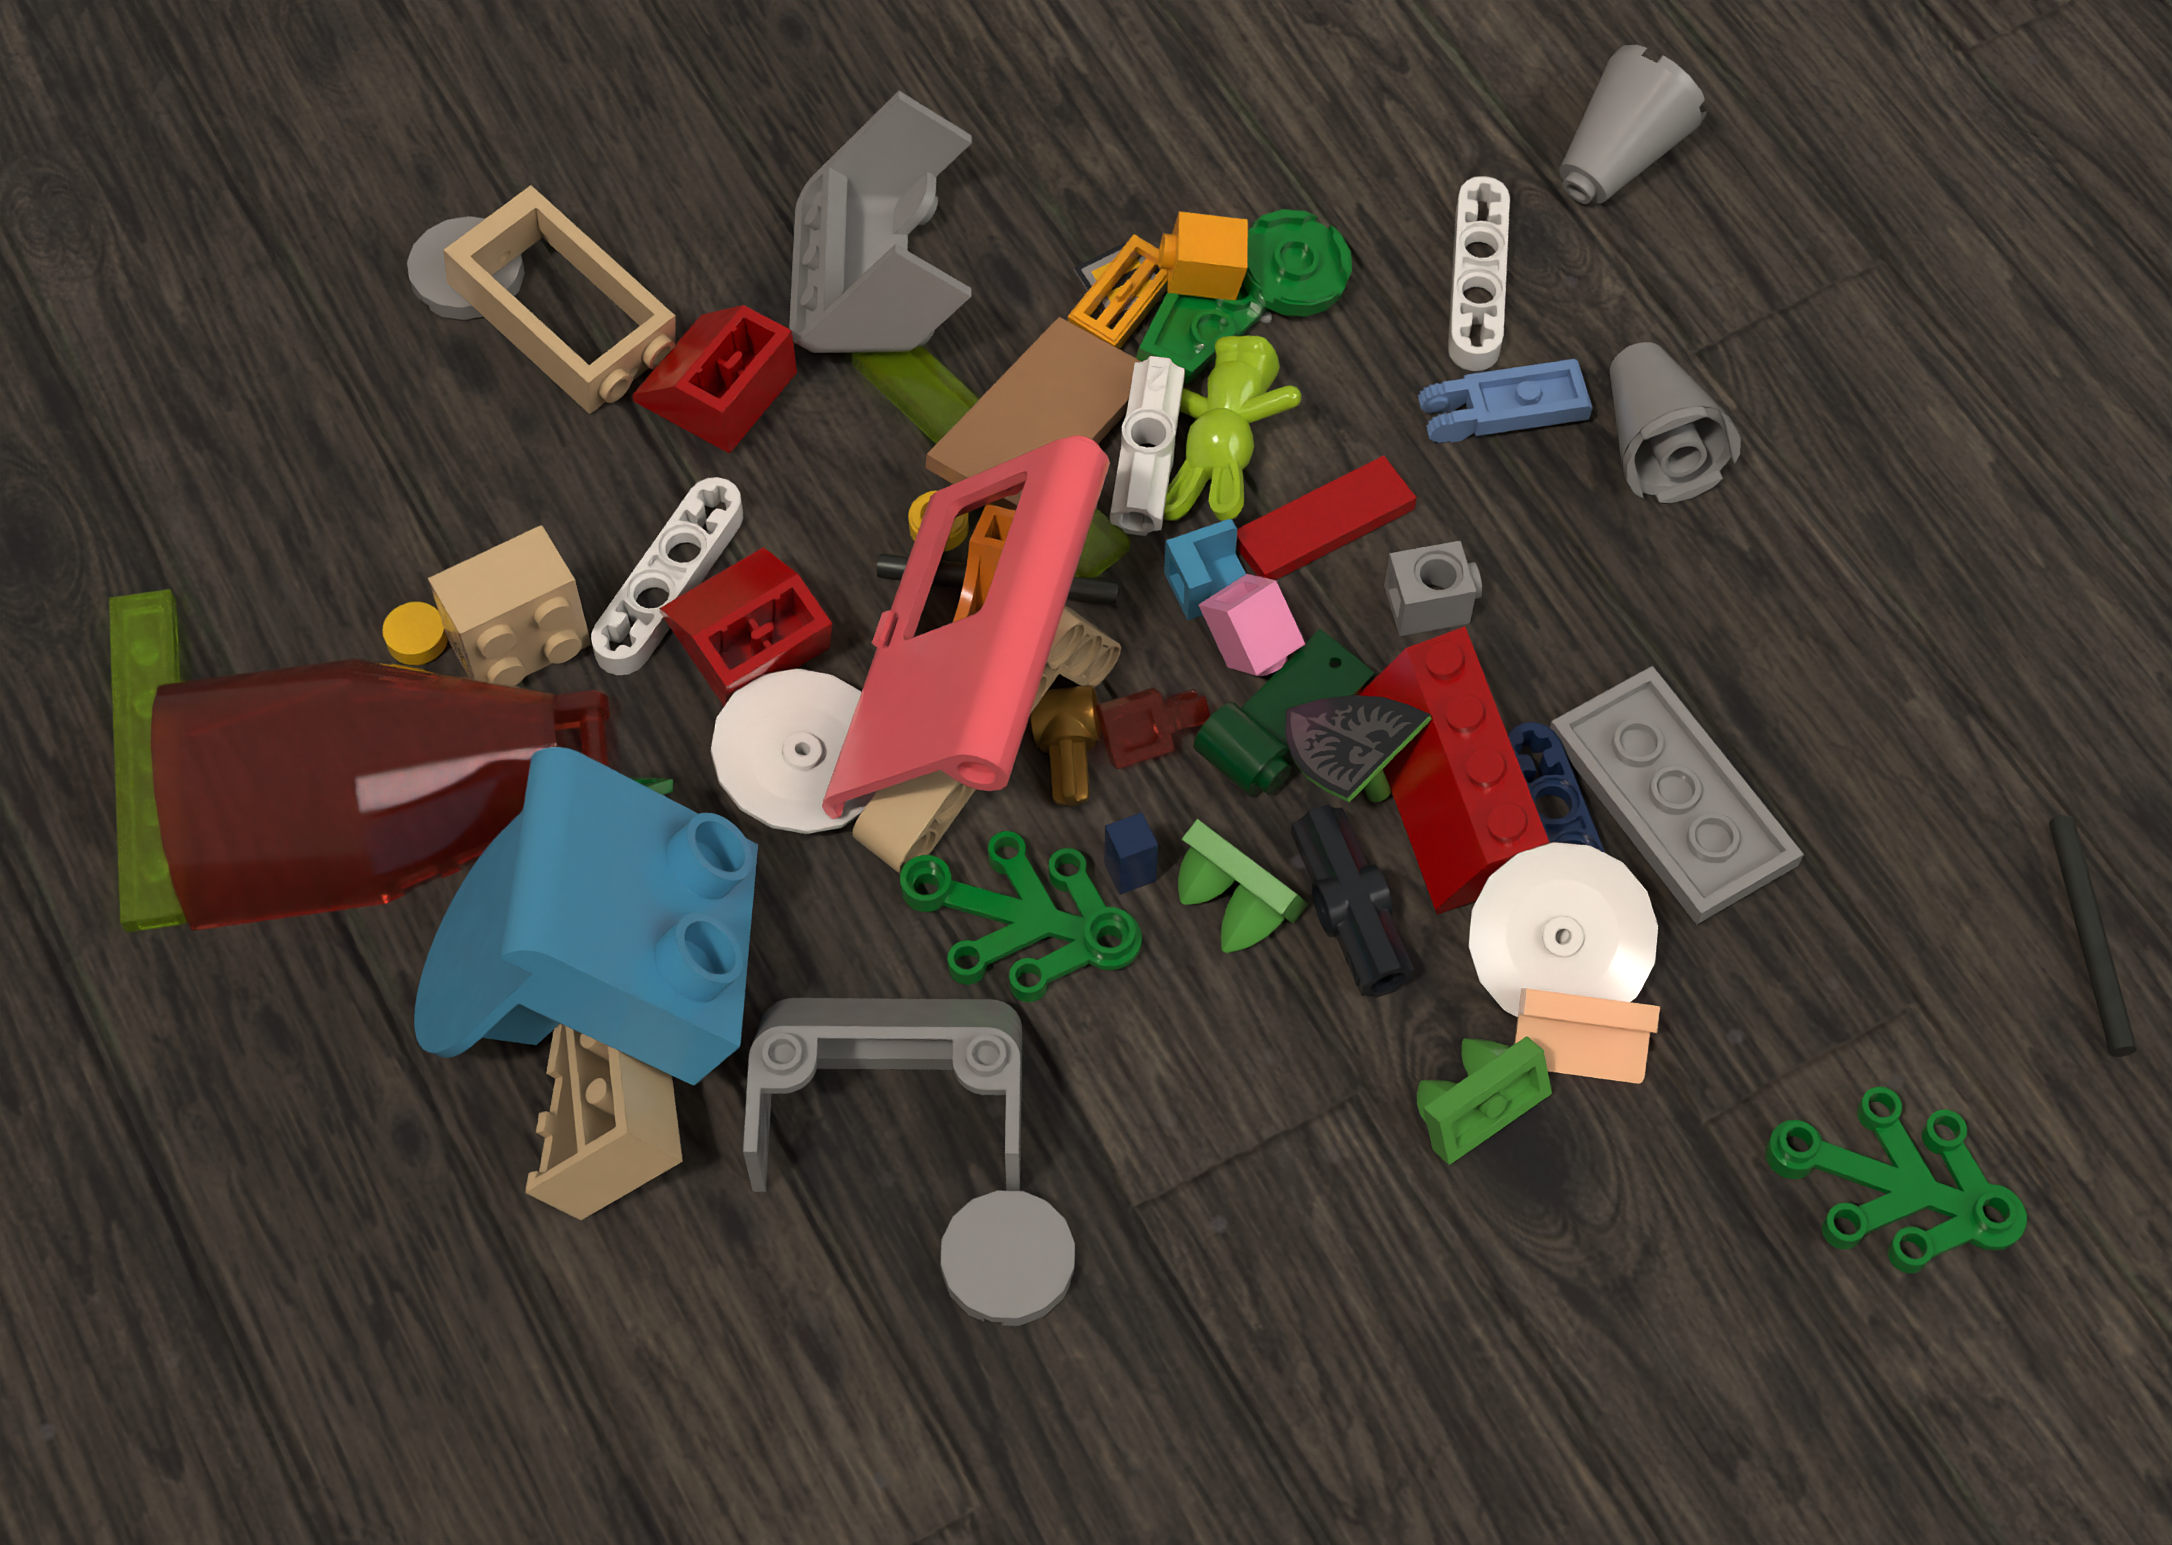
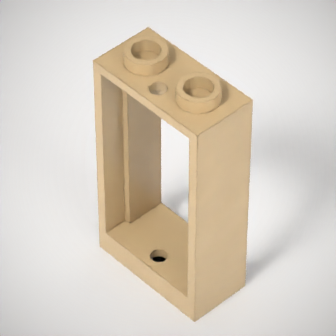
M532 185L443 250L447 283L589 414L605 402L613 403L620 399L629 389L634 379L648 368L655 369L675 347V315ZM541 238H544L640 325L590 365L492 277L494 273Z

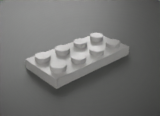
M1653 666L1551 721L1550 729L1560 739L1568 760L1696 925L1799 866L1804 855L1803 852Z

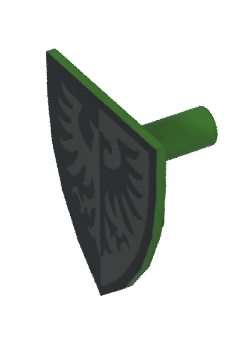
M1350 695L1324 698L1287 708L1285 736L1294 762L1308 780L1326 792L1347 802H1350L1362 789H1364L1370 801L1380 802L1385 800L1391 793V788L1383 768L1432 720L1431 714L1413 706L1384 697Z

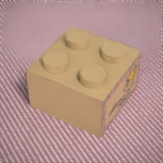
M542 525L428 578L449 644L481 698L496 690L510 689L519 684L525 676L552 663L566 662L576 656L581 649L591 645L575 579Z

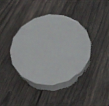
M467 216L445 220L426 230L413 244L407 261L413 293L419 301L421 299L422 302L429 305L430 311L441 317L460 320L484 317L447 283L443 250L485 218ZM522 254L492 275L513 296L519 292L525 275Z
M997 1190L972 1199L952 1217L942 1238L941 1273L950 1297L968 1315L981 1321L987 1319L991 1322H1001L1002 1326H1020L1044 1317L1064 1299L1074 1274L1075 1242L1066 1219L1048 1201L1024 1191Z

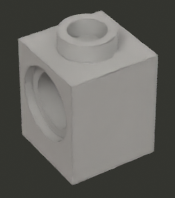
M1461 541L1389 553L1384 588L1399 636L1470 623L1474 601L1482 596V582L1476 563H1467ZM1427 585H1437L1444 588V590L1431 589Z

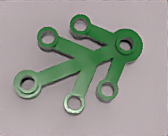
M1012 831L999 832L990 839L988 843V861L994 871L1007 876L1019 899L951 880L948 865L940 858L932 855L916 856L910 859L901 870V894L905 903L912 909L920 912H932L945 906L1008 924V926L976 941H959L950 948L947 956L948 971L952 979L960 984L970 985L977 983L984 977L987 965L1049 936L1071 943L1039 960L1034 958L1020 959L1012 965L1009 971L1010 991L1016 999L1022 1002L1038 1001L1045 995L1048 983L1088 964L1102 970H1117L1132 963L1140 952L1142 933L1137 921L1122 909L1105 906L1086 873L1085 857L1076 849L1062 848L1054 852L1048 863V877L1053 887L1063 892H1069L1081 917L1059 911L1055 908L1026 857L1025 841L1019 834ZM1003 847H1012L1018 851V854L1011 859H1003L996 852ZM1062 864H1072L1078 868V872L1072 876H1063L1056 869ZM922 884H932L938 888L935 893L930 895H921L915 891ZM1112 935L1117 937L1121 943L1117 947L1108 948L1101 946L1098 940L1103 936ZM963 956H972L979 961L971 969H962L956 965V961ZM1025 973H1032L1038 976L1040 981L1035 986L1024 987L1018 983L1017 979Z
M1873 1087L1864 1094L1857 1107V1117L1866 1129L1873 1131L1893 1166L1824 1142L1819 1132L1812 1125L1801 1120H1788L1780 1123L1773 1130L1766 1144L1765 1157L1768 1165L1775 1173L1784 1178L1801 1179L1812 1173L1814 1169H1818L1886 1194L1858 1207L1851 1203H1839L1830 1209L1822 1223V1233L1826 1241L1835 1248L1851 1249L1861 1241L1864 1235L1924 1209L1951 1217L1952 1219L1927 1231L1917 1227H1905L1895 1234L1888 1246V1258L1896 1269L1904 1273H1917L1927 1265L1930 1259L1969 1242L1985 1250L2009 1248L2020 1239L2026 1228L2027 1214L2021 1200L2006 1187L1988 1183L1963 1141L1967 1135V1126L1964 1119L1954 1111L1938 1110L1930 1115L1921 1132L1922 1141L1926 1148L1942 1157L1958 1189L1935 1181L1898 1119L1902 1112V1103L1899 1096L1886 1087ZM1880 1102L1888 1108L1890 1116L1879 1117L1870 1110L1869 1103ZM1934 1125H1945L1950 1128L1954 1134V1140H1943L1938 1137L1934 1131ZM1789 1136L1800 1138L1807 1144L1808 1151L1797 1152L1791 1149L1786 1138ZM1990 1206L1999 1211L2004 1217V1222L1995 1223L1990 1221L1984 1215L1983 1207ZM1834 1219H1848L1853 1223L1856 1233L1846 1235L1839 1232L1834 1225ZM1907 1241L1917 1245L1921 1251V1258L1912 1259L1907 1257L1901 1251L1900 1243Z

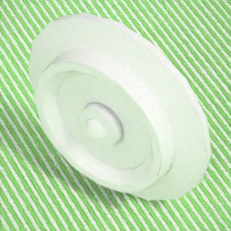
M803 669L763 674L735 691L716 718L710 752L719 784L738 808L771 828L804 834L842 828L859 817L877 791L847 800L841 817L831 819L824 812L822 803L861 691L833 675Z
M1552 842L1516 854L1488 877L1471 910L1468 947L1480 983L1503 1010L1518 1017L1521 988L1631 1002L1638 996L1655 964L1658 924L1647 890L1623 862L1590 845Z

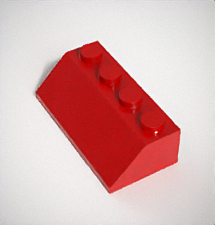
M1461 627L1405 648L1359 695L1388 698L1431 714L1432 720L1383 769L1434 909L1438 915L1476 901L1488 877L1518 853L1549 844L1550 842L1466 627Z

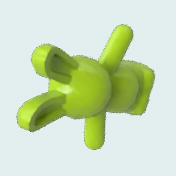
M1226 336L1216 340L1215 368L1208 377V398L1183 388L1179 412L1194 417L1197 420L1190 426L1187 436L1186 460L1168 486L1163 519L1178 521L1186 515L1208 480H1212L1209 504L1214 516L1220 521L1233 520L1240 513L1244 505L1242 470L1249 464L1254 450V439L1249 424L1295 408L1301 402L1302 397L1300 390L1292 385L1267 392L1279 372L1280 365L1275 349L1266 338L1260 336Z

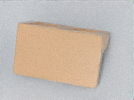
M1521 988L1514 1044L1526 1036L1544 1050L1547 1070L1550 1072L1641 1083L1645 1078L1650 1032L1657 1033L1660 1006Z

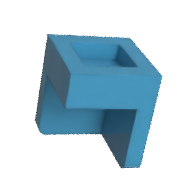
M1227 519L1166 540L1164 574L1187 621L1203 616L1199 607L1200 603L1246 575L1235 554L1238 530L1232 519Z

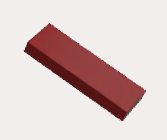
M1383 455L1238 528L1236 548L1256 576L1277 580L1413 511L1417 498Z

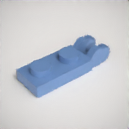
M1575 359L1464 375V379L1445 381L1441 384H1430V386L1424 387V390L1420 391V395H1418L1421 410H1424V413H1444L1432 417V420L1428 421L1429 424L1426 425L1430 440L1438 444L1448 441H1462L1475 433V436L1588 420L1592 411V404L1578 360ZM1466 403L1467 409L1454 411Z

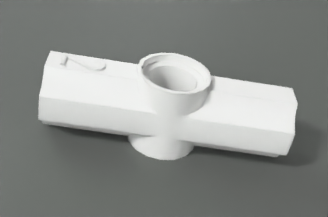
M1150 356L1147 360L1134 364L1127 413L1122 424L1121 450L1110 512V524L1118 526L1126 534L1146 536L1149 532L1161 530L1169 476L1174 462L1175 437L1185 378V369L1175 365L1170 358ZM1150 443L1156 446L1146 448L1139 445Z

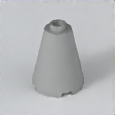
M1623 45L1609 59L1559 170L1563 179L1562 186L1566 193L1574 200L1583 204L1605 202L1696 130L1706 118L1707 111L1700 112L1699 109L1705 101L1702 91L1690 75L1674 61L1665 56H1662L1657 63L1645 58L1642 54L1647 48L1640 45Z
M1651 342L1633 344L1626 347L1614 358L1610 366V379L1622 470L1634 494L1643 498V492L1656 495L1660 503H1674L1694 498L1713 488L1723 479L1720 470L1730 458H1732L1735 464L1740 455L1741 437L1733 420L1661 346Z

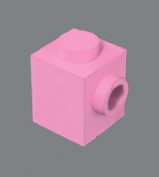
M1246 574L1199 604L1200 610L1228 668L1256 676L1268 675L1281 669L1288 661L1287 656L1305 645L1276 580Z

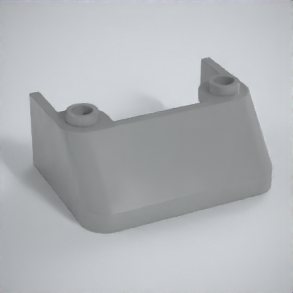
M898 91L809 179L798 198L795 208L789 329L792 330L793 342L812 353L911 351L916 346L920 347L926 344L935 329L971 297V288L910 253L908 251V234L917 225L926 224L933 216L938 205V197L935 195L936 177L972 143V135L901 91Z
M788 998L774 1003L766 1010L752 1043L748 1064L743 1153L753 1192H766L772 1093H791L803 1088L813 1078L816 1069L954 1070L959 1083L973 1093L981 1095H1006V1191H1020L1022 1024L1018 1014L1011 1006L1002 1001L992 999Z

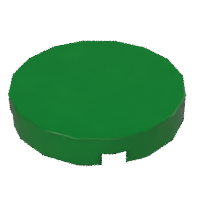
M1281 209L1262 215L1253 222L1252 227L1248 230L1247 271L1242 282L1247 293L1263 307L1283 315L1306 317L1326 311L1341 298L1352 272L1351 251L1342 234L1331 224L1328 229L1323 224L1316 222L1318 216L1306 211Z

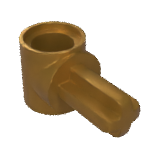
M1094 685L1047 690L1031 712L1034 740L1036 746L1041 751L1050 754L1054 802L1057 805H1067L1069 807L1079 806V804L1087 802L1090 797L1087 751L1095 746V741L1100 740V717Z

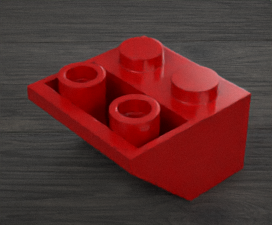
M745 305L703 314L635 391L633 400L635 403L730 454L796 375L797 368L792 330Z
M764 547L660 608L661 615L723 706L727 704L735 691L763 674L796 669L830 648L832 622L799 574Z

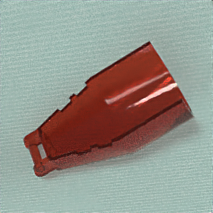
M359 657L158 685L152 706L151 721L154 796L162 846L173 889L191 930L195 931L386 904L404 896L403 889L440 873L443 879L461 871L459 864L482 855L491 842L523 811L532 754L549 747L565 748L563 729L580 727L582 754L609 767L605 721L610 717L608 696L600 691H582L555 695V693Z

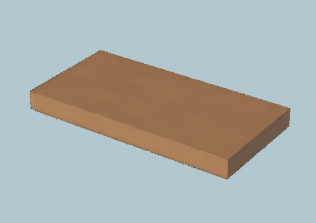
M1058 317L926 454L925 468L955 484L1058 439L1084 436L1099 444L1127 413L1134 364L1141 361L1067 320ZM1023 490L1017 495L1006 496L989 504L1016 511Z

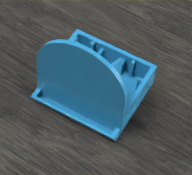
M549 747L535 752L531 757L523 811L491 842L474 864L448 907L431 945L419 982L415 1004L414 1027L419 1045L423 1050L440 1058H450L463 1053L481 1038L537 1045L559 1024H563L693 1086L696 1085L736 1051L741 1044L758 844L745 838L743 833L726 818L713 813L698 814L580 752L563 747Z

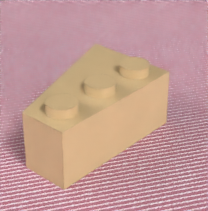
M559 1024L553 1032L546 1074L555 1078L550 1112L539 1113L536 1133L545 1137L539 1172L535 1171L528 1174L525 1193L579 1220H583L683 1162L672 1075L563 1024Z

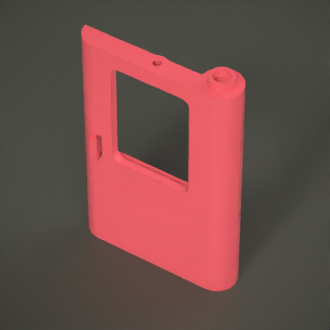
M1084 436L1058 439L931 495L891 610L882 613L872 640V644L877 649L822 803L824 812L831 819L841 817L847 800L938 770H942L963 785L977 790L996 791L1007 786L1110 466L1108 456L1095 441ZM1023 490L983 607L974 615L914 637L954 519L1006 496L1017 495Z

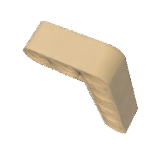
M1066 605L1061 615L1031 712L1059 674L1081 686L1094 685L1096 687L1111 672L1120 655L1121 646L1119 643ZM938 770L878 790L858 817L852 836L900 874L903 866L910 859L931 853L976 789L965 786L942 770Z

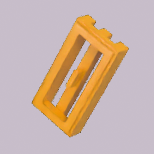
M1134 234L1068 315V322L1120 349L1167 291L1168 269H1160L1113 330L1109 328L1159 266V249ZM1139 255L1145 257L1146 259L1130 279L1125 282L1098 319L1095 320L1090 317Z

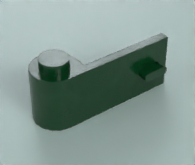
M1320 628L1241 708L1234 702H1228L1216 710L1198 732L1193 748L1250 797L1256 796L1261 792L1270 795L1285 782L1292 769L1290 764L1294 761L1285 736L1286 709L1324 698L1359 695L1375 679V672ZM1336 662L1340 664V667H1331V664Z

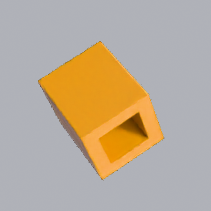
M1179 211L1172 234L1163 233L1159 249V268L1168 269L1167 293L1236 301L1247 271L1248 219Z

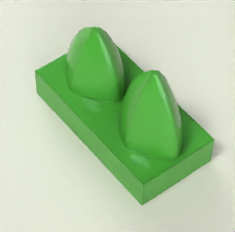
M1199 819L1194 822L1182 838L1191 846L1181 863L1178 876V891L1182 904L1191 905L1209 901L1222 894L1235 880L1240 883L1227 905L1222 921L1221 949L1223 952L1239 951L1256 944L1276 929L1284 918L1294 924L1309 903Z
M1524 1037L1511 1047L1491 1040L1464 1038L1461 1054L1468 1077L1459 1083L1447 1080L1420 1081L1417 1091L1419 1113L1427 1124L1433 1151L1448 1165H1451L1552 1094L1544 1050L1529 1037Z

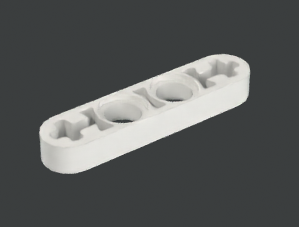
M1486 176L1474 177L1467 180L1461 186L1455 216L1448 350L1449 356L1456 365L1470 371H1483L1496 363L1504 335L1510 197L1503 183L1495 178ZM1477 201L1487 202L1489 209L1487 222L1477 221ZM1473 242H1483L1492 246L1496 253L1488 258H1478L1469 254L1465 247ZM1471 287H1480L1489 291L1493 299L1487 303L1477 304L1466 299L1463 292ZM1472 324H1482L1480 336L1482 347L1471 346L1469 336Z
M718 477L707 478L691 488L595 624L591 633L592 647L599 666L606 672L615 675H627L639 670L647 662L670 629L660 613V608L700 585L739 529L743 520V508L740 492L732 482ZM720 502L725 503L726 511L716 508L706 520L705 505L715 508ZM705 523L708 533L702 528ZM680 543H693L701 549L699 555L690 562L679 563L668 557L669 551ZM657 587L669 593L668 600L657 608H645L636 602L638 595L648 588ZM629 618L635 622L632 628L630 627ZM628 633L630 634L631 647L620 645L615 651H611L609 645L611 640L620 643Z

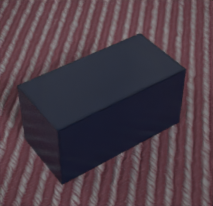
M1141 812L1105 825L1104 863L1119 895L1156 882L1158 844L1143 813Z

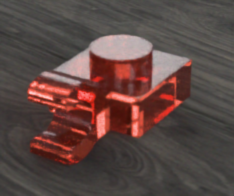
M1152 687L1095 706L1109 761L1116 769L1175 751L1171 736L1172 732L1204 724L1210 717L1206 697L1204 695L1198 697L1195 689L1172 695L1163 702L1161 693Z

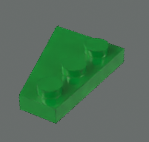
M1241 284L1236 301L1167 293L1138 349L1136 359L1143 362L1150 356L1170 358L1175 365L1185 369L1184 383L1189 384L1216 359V340L1226 336L1241 337L1270 309L1263 307L1247 293L1243 284Z

